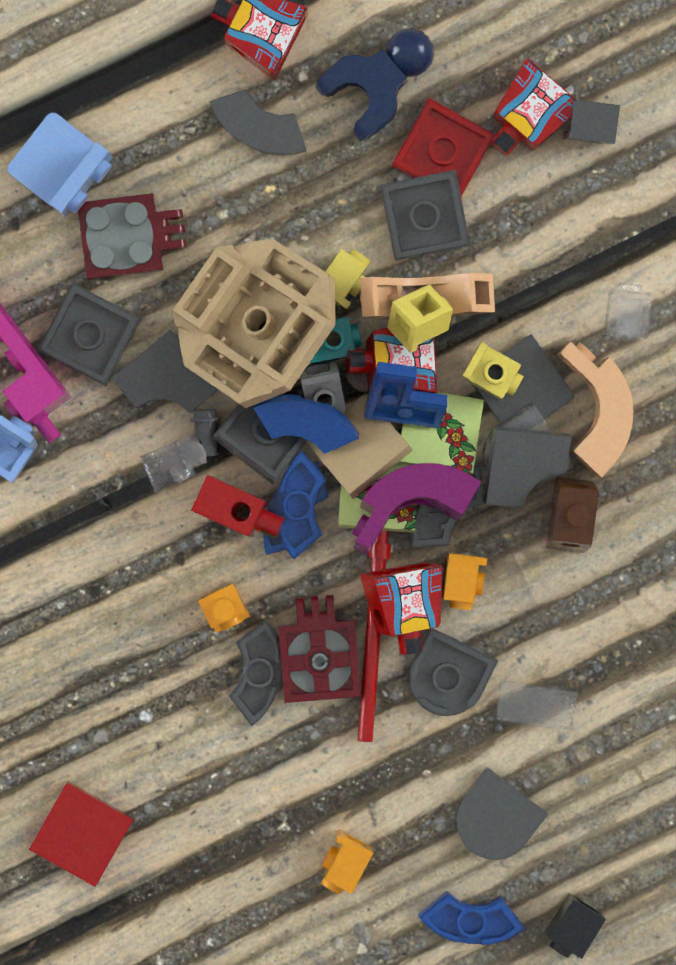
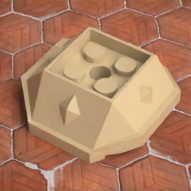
M274 239L253 241L238 246L216 247L172 310L175 326L178 328L179 344L184 366L245 408L290 391L335 327V279ZM266 321L265 326L258 331V328L261 325V323Z

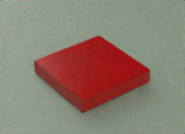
M428 98L391 167L411 178L456 169L462 197L490 146V141L496 134Z
M68 781L29 850L96 887L134 818Z

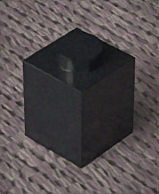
M568 893L545 931L548 938L552 941L549 946L567 958L573 953L582 959L606 919L600 911Z

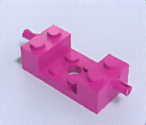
M0 304V343L4 341L9 348L4 354L17 371L21 370L22 373L27 371L26 374L2 391L8 398L3 404L12 416L32 424L33 427L36 426L48 444H50L62 434L53 425L48 416L72 396Z

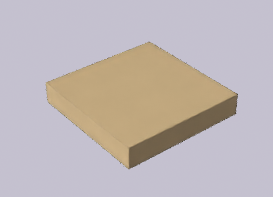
M366 394L348 407L346 412L342 413L359 432L357 440L326 454H323L314 443L306 442L352 499L357 497L413 451L390 422L364 418Z

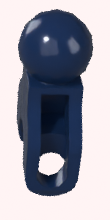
M414 28L402 29L390 38L385 51L381 49L369 57L360 55L342 57L318 79L315 88L321 95L326 97L333 96L348 86L360 87L367 92L369 96L368 109L355 123L354 135L359 141L368 140L394 119L398 107L397 96L399 90L408 83V77H417L426 72L431 66L434 58V46L429 36L421 30Z

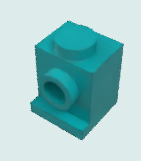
M349 317L335 319V327L331 332L340 335V344L332 347L325 340L310 361V364L346 358L347 350H355V347L362 346L358 324L350 325Z

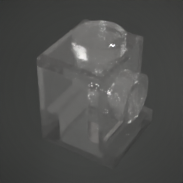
M196 434L179 439L140 456L155 492L196 476L194 468L207 463L206 452L199 443Z

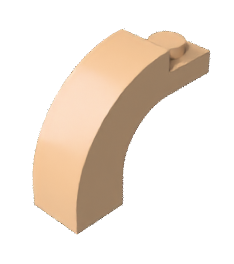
M463 273L423 278H360L362 317L389 319L393 301L429 284L440 296L449 302L453 308L452 316L495 312L493 274Z
M569 342L556 355L587 384L595 401V416L590 429L569 452L597 478L603 477L621 456L631 434L633 424L631 392L625 377L610 357L604 359L596 366L593 363L596 357L582 343L575 346L572 342Z

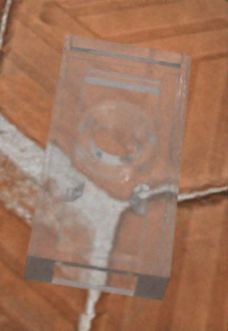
M501 681L495 718L497 720L572 731L578 693L569 690Z

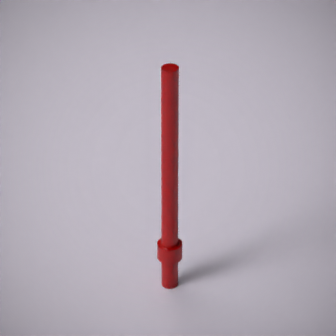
M381 531L368 553V558H371L370 572L386 569V561L391 559L392 544H388L389 531ZM369 606L367 609L357 740L361 742H373L381 633H378L375 629Z

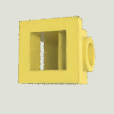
M341 249L326 270V273L335 279V304L344 311H347L351 305V302L346 299L347 296L351 294L353 297H356L361 291L360 278H366L363 274L371 263L368 258L355 249H352L349 253Z
M429 284L392 302L387 328L412 353L417 350L419 344L449 330L453 308Z
M481 342L460 378L501 400L506 393L511 396L514 395L524 376L518 373L521 364ZM492 365H497L502 369V376L498 380L490 378L488 370Z

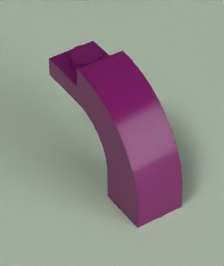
M435 463L409 465L387 474L371 487L361 501L360 508L369 512L371 516L368 517L363 514L354 528L352 534L358 537L354 548L368 555L390 517L400 509L411 505L433 507L459 522L476 494L481 481L457 468Z

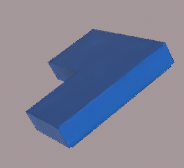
M378 362L364 406V418L440 428L447 408L448 395L413 390L417 367Z

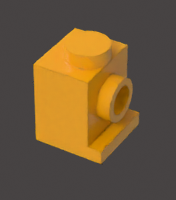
M447 552L442 599L450 600V608L472 610L475 595L482 596L484 586V573L478 572L479 565L487 566L488 558Z
M235 582L198 600L211 629L214 628L216 633L227 630L251 617Z
M339 829L335 835L336 842L339 843L338 848L331 846L321 864L322 867L326 868L321 884L338 894H341L343 890L352 894L373 855V847Z

